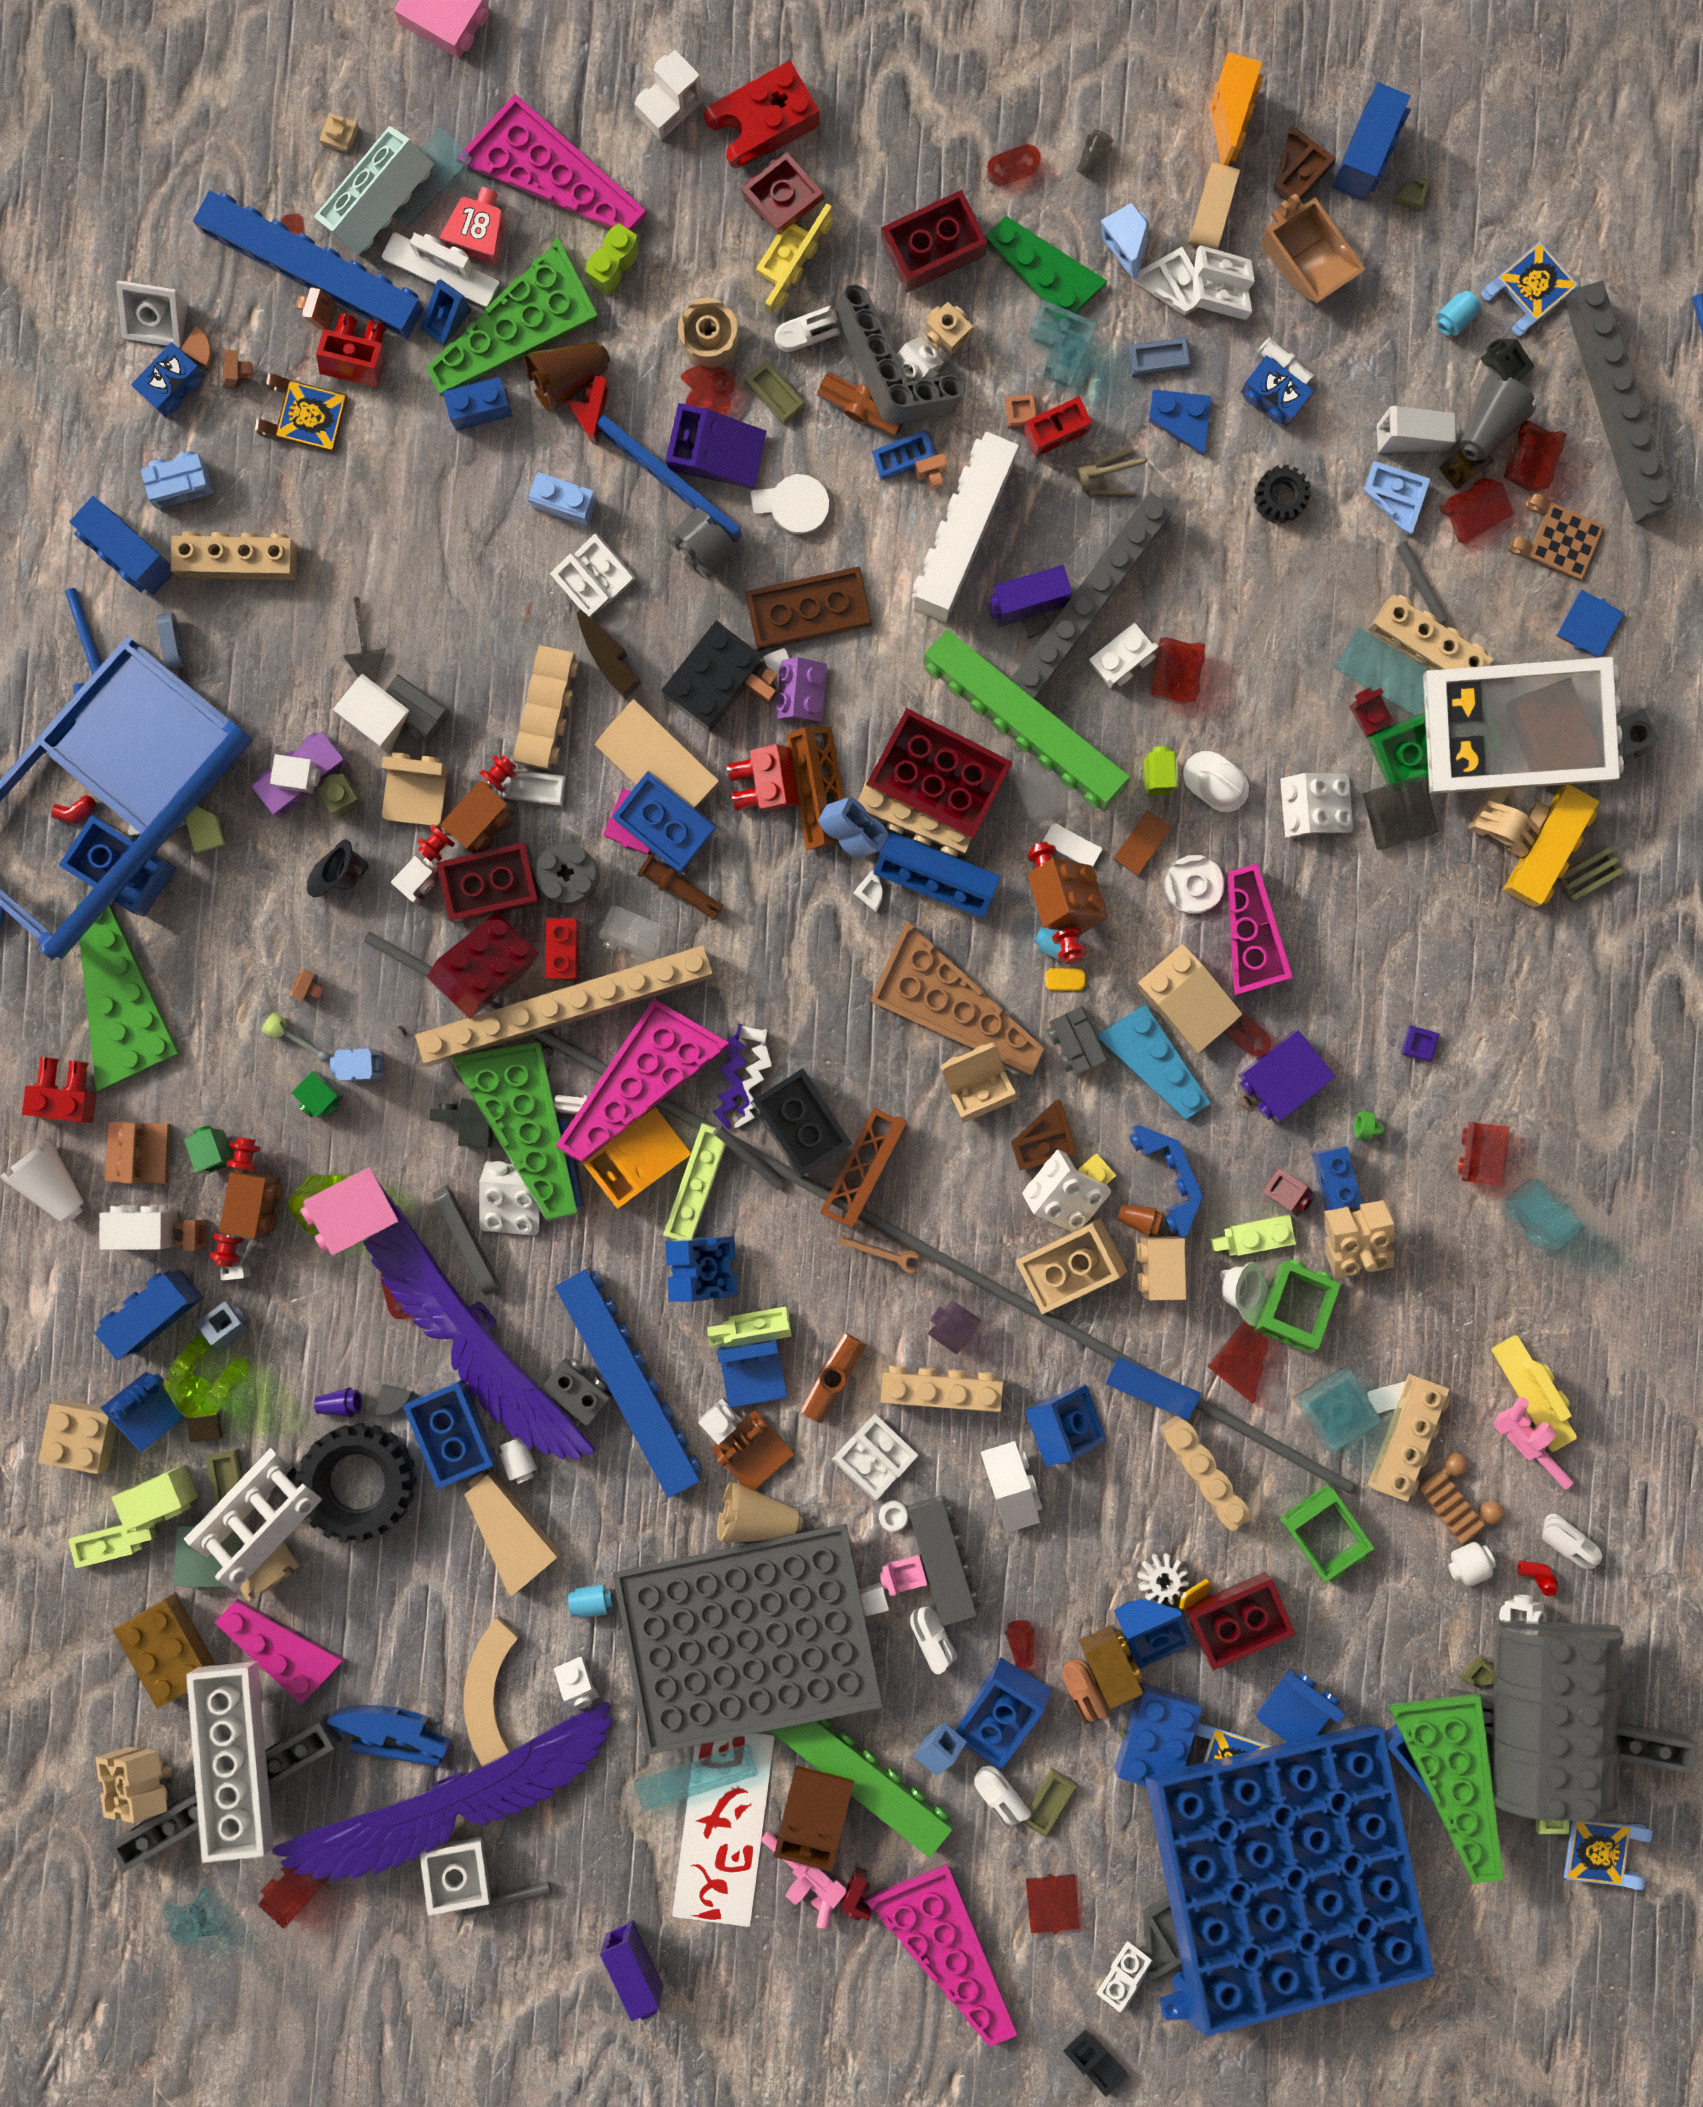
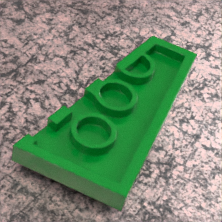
M1007 216L985 235L987 244L1063 324L1107 285L1108 281Z

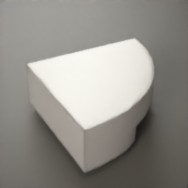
M872 870L853 894L874 912H877L882 902L883 890L879 877L873 874L874 871Z
M248 1265L225 1267L220 1270L221 1280L251 1276L250 1266Z

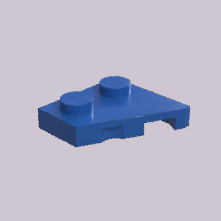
M1153 389L1148 422L1159 429L1166 430L1177 441L1180 442L1182 440L1196 449L1194 452L1204 455L1211 396Z

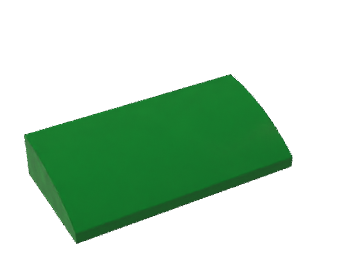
M1482 691L1483 720L1449 723L1448 717L1449 747L1450 738L1484 735L1485 754L1502 747ZM1425 712L1367 736L1377 764L1392 793L1429 778Z

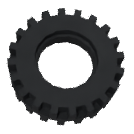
M357 1423L351 1426H341L324 1435L310 1446L311 1449L300 1461L302 1466L300 1471L296 1473L295 1480H299V1487L304 1484L322 1498L321 1502L308 1514L312 1520L309 1524L313 1529L318 1526L324 1531L323 1536L327 1538L331 1536L340 1538L339 1542L347 1543L349 1540H357V1543H361L373 1537L375 1539L381 1536L405 1515L409 1504L415 1496L413 1488L417 1484V1476H413L412 1468L415 1466L413 1459L409 1460L406 1454L408 1448L405 1444L401 1446L395 1440V1434L392 1432L387 1434L381 1431L382 1427L377 1425L370 1427L364 1426V1423ZM362 1454L372 1458L381 1467L384 1474L385 1487L381 1498L368 1508L352 1509L347 1507L335 1497L332 1491L331 1474L334 1466L348 1455Z

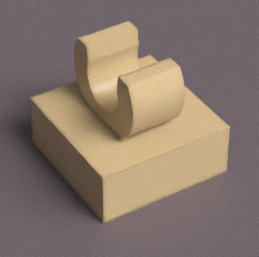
M329 113L319 141L324 146L349 154L359 126L355 121Z

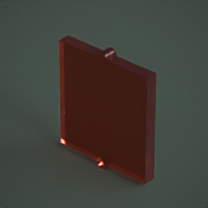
M1049 1873L1047 1877L1026 1879L1031 1933L1052 1931L1054 1934H1057L1061 1930L1080 1929L1075 1874L1053 1876Z

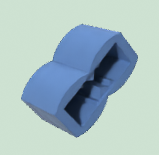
M851 797L827 804L818 820L822 829L830 837L838 839L845 852L854 858L880 852L889 836L881 822L870 817L864 806Z

